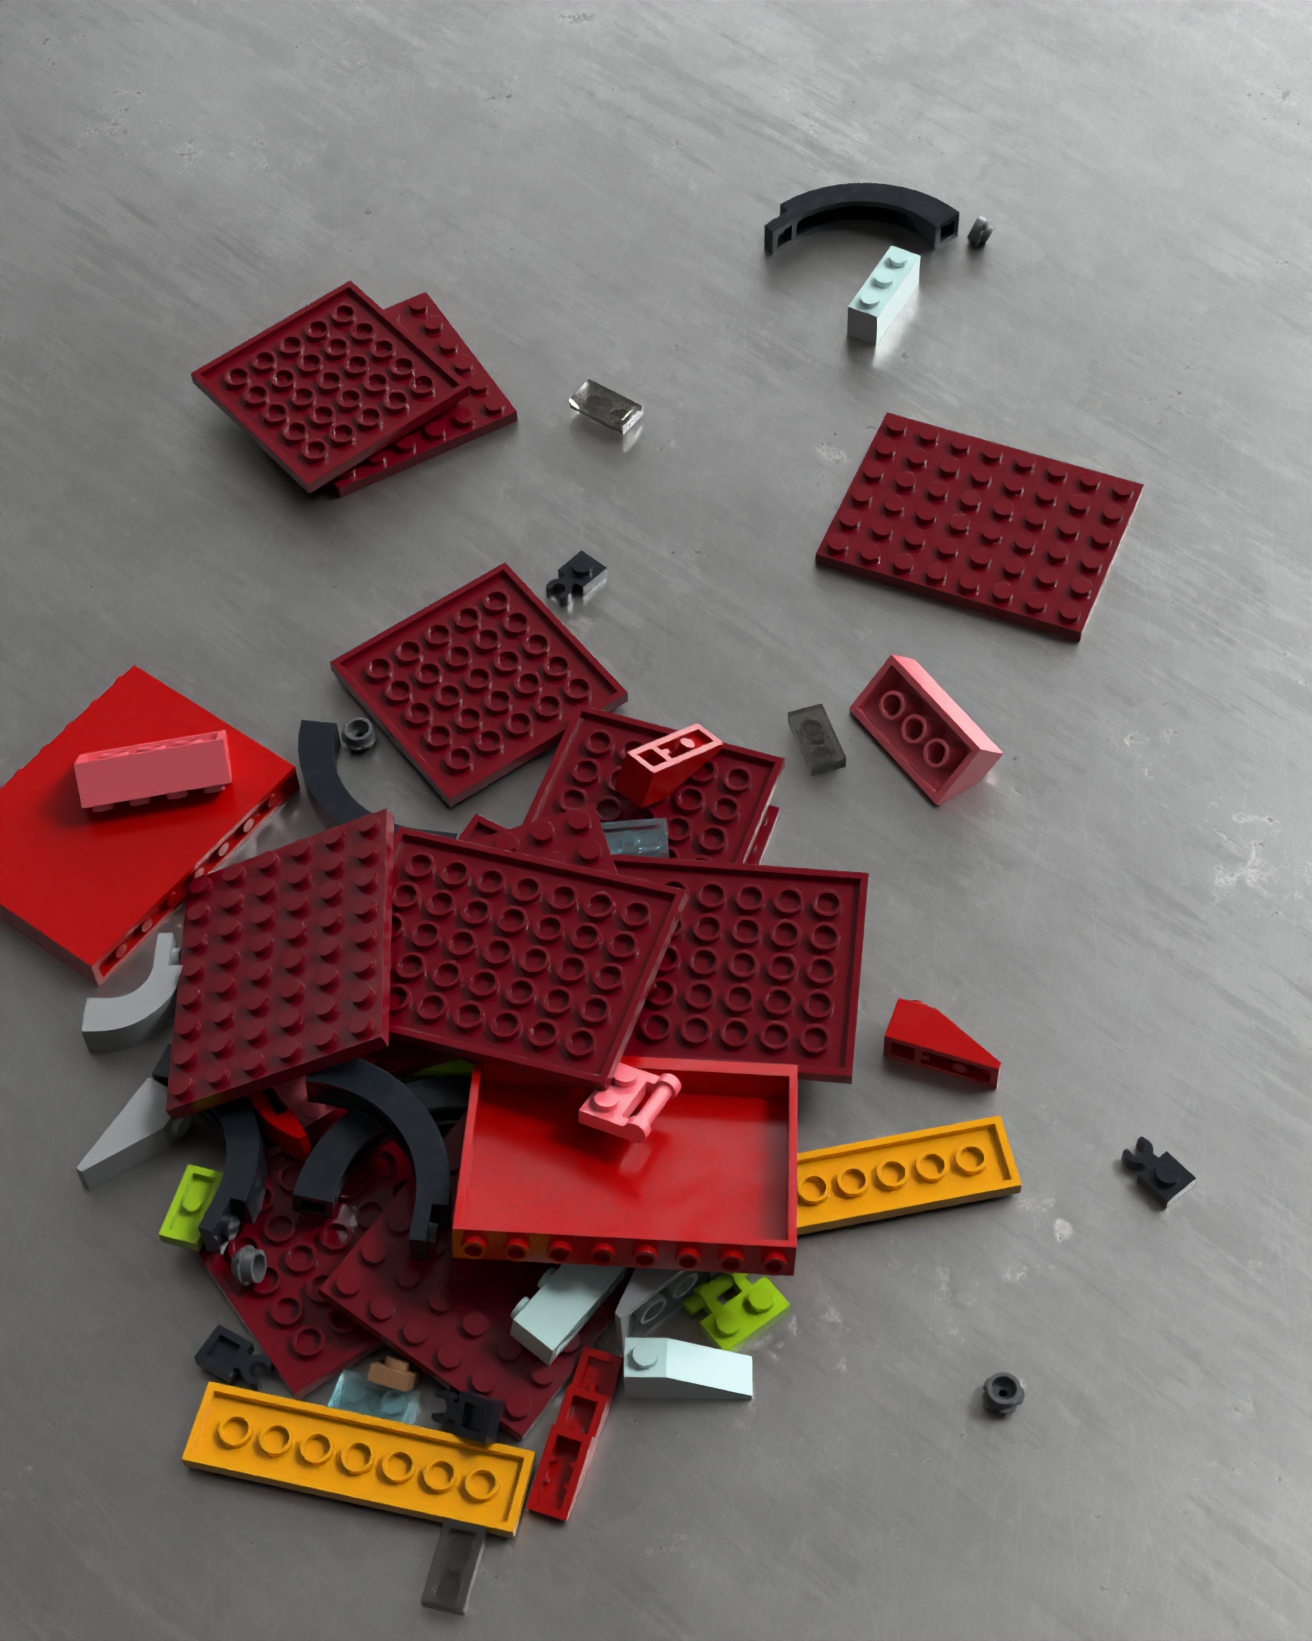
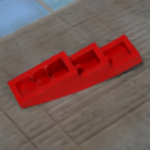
M583 1346L572 1384H568L556 1424L551 1426L525 1507L526 1509L568 1521L605 1424L624 1367L623 1357Z

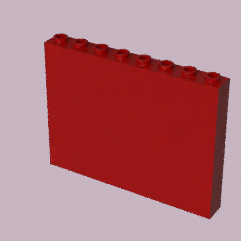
M133 665L125 674L120 675L114 684L100 697L95 698L82 714L69 722L56 738L49 744L44 745L29 763L18 769L13 777L0 788V919L99 987L186 901L188 881L194 880L201 875L215 872L300 788L295 766L136 665ZM226 730L232 781L225 784V790L204 793L203 788L188 790L189 795L186 797L170 800L166 799V794L152 796V802L137 806H130L128 800L114 803V809L102 812H92V807L82 808L73 765L79 755Z
M622 1056L619 1063L657 1076L666 1073L672 1074L681 1083L680 1092L673 1100L667 1101L651 1123V1131L646 1139L641 1143H635L579 1123V1109L594 1091L593 1089L474 1060L452 1226L453 1258L794 1276L797 1250L798 1065ZM646 1093L629 1118L637 1116L651 1097L650 1094Z

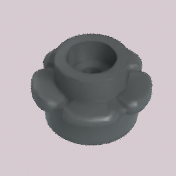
M979 215L972 226L967 238L975 242L974 246H978L979 242L986 244L995 228L990 225V217L985 219Z
M355 717L346 722L341 738L343 742H346L347 748L354 751L364 750L374 745L377 730L368 719Z
M252 1245L242 1247L232 1258V1275L236 1277L237 1281L241 1282L242 1286L260 1283L263 1280L267 1268V1259L264 1251L255 1249Z
M996 1373L988 1378L983 1385L985 1393H983L982 1398L985 1405L991 1410L997 1409L1000 1414H1009L1016 1410L1017 1405L1023 1403L1024 1390L1019 1380L1010 1373ZM1004 1391L1007 1393V1396L1001 1397L999 1392Z

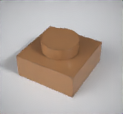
M388 1355L385 1360L382 1359L370 1365L366 1381L408 1392L418 1387L422 1371L411 1368V1362L407 1359Z

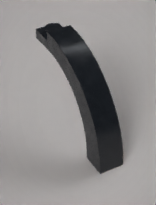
M880 183L837 184L805 192L781 203L780 216L764 225V249L773 256L799 239L817 231L846 225H871L906 233L936 250L958 236L960 212L933 196L901 186Z
M301 720L298 736V754L302 777L309 802L325 829L328 830L334 826H340L359 819L364 815L372 814L350 795L337 773L338 757L341 748L337 723ZM394 823V836L399 827L458 839V833L416 829Z
M172 1044L167 1045L152 1072L153 1079L168 1087ZM247 1096L200 1111L220 1129L226 1140V1162L223 1176L217 1192L198 1227L207 1251L221 1255L229 1241L236 1237L239 1222L255 1224L267 1187L268 1157L266 1146Z
M358 1057L307 1074L305 1084L308 1102L335 1106L364 1117L382 1129L404 1153L411 1166L417 1185L409 1234L410 1258L412 1260L427 1261L430 1245L437 1246L440 1225L450 1226L452 1213L450 1167L441 1134L430 1113L403 1083L383 1069Z
M443 1077L423 1079L404 1084L421 1101L436 1125L456 1124L468 1109L471 1078ZM348 1111L329 1128L308 1156L293 1192L292 1211L333 1219L338 1198L353 1171L370 1153L391 1140V1138L374 1123Z

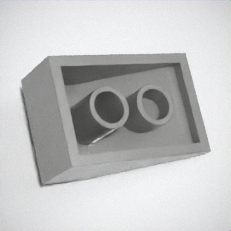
M635 1268L615 1311L618 1350L624 1355L625 1338H645L683 1307L682 1302L694 1294L692 1290L702 1282L708 1284L717 1277V1272Z

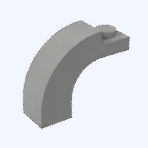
M173 933L157 934L151 974L137 990L116 998H86L81 1032L88 1051H116L134 1047L158 1035L175 1019L178 979L183 965H180L181 948H177Z

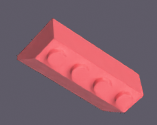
M891 654L849 708L854 716L936 805L943 804L982 781L1003 755L1002 751L914 659Z
M226 730L81 754L73 764L82 808L92 807V812L111 810L115 808L114 803L128 800L130 806L147 804L152 802V796L166 794V799L168 800L183 798L189 795L188 790L203 788L204 793L225 790V784L232 781Z

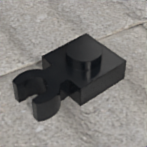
M581 550L558 570L559 578L551 580L546 585V596L551 598L555 593L561 592L559 595V605L565 607L571 603L573 594L576 591L585 596L607 577V567Z
M1144 1137L1138 1138L1136 1148L1143 1153L1142 1156H1135L1128 1149H1125L1122 1153L1121 1160L1127 1168L1141 1171L1138 1174L1137 1183L1165 1209L1171 1206L1195 1184L1196 1177L1167 1151L1158 1158L1153 1153L1154 1149L1151 1142Z
M220 1324L217 1325L194 1357L197 1365L230 1384L237 1374L241 1375L245 1385L254 1391H260L262 1386L260 1380L252 1376L253 1372L257 1369H264L272 1374L274 1371L272 1361L268 1357L260 1354L251 1356L255 1351L252 1342Z
M454 1390L436 1391L435 1397L442 1398L446 1402L447 1408L445 1413H432L431 1419L440 1424L454 1422L453 1434L482 1444H496L503 1406L502 1400L471 1390L460 1391V1394Z

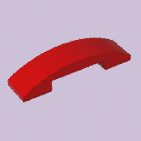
M263 1090L247 1095L259 1125L270 1140L287 1154L306 1162L312 1152V1148L293 1110L290 1109L276 1115Z

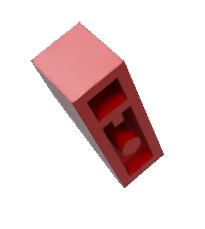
M698 723L626 752L614 788L623 794L628 801L642 809L665 799L722 749L724 743Z
M898 998L884 1036L883 1056L997 1089L1001 1062L938 1009L918 1000L909 1001Z

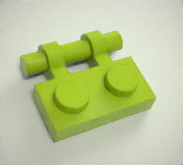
M722 1272L721 1275L708 1284L702 1282L692 1290L694 1294L685 1299L682 1305L691 1316L703 1308L709 1316L700 1321V1330L716 1349L735 1353L791 1313L790 1303L766 1276L751 1284L746 1278L749 1274ZM733 1287L738 1295L722 1305L717 1297Z

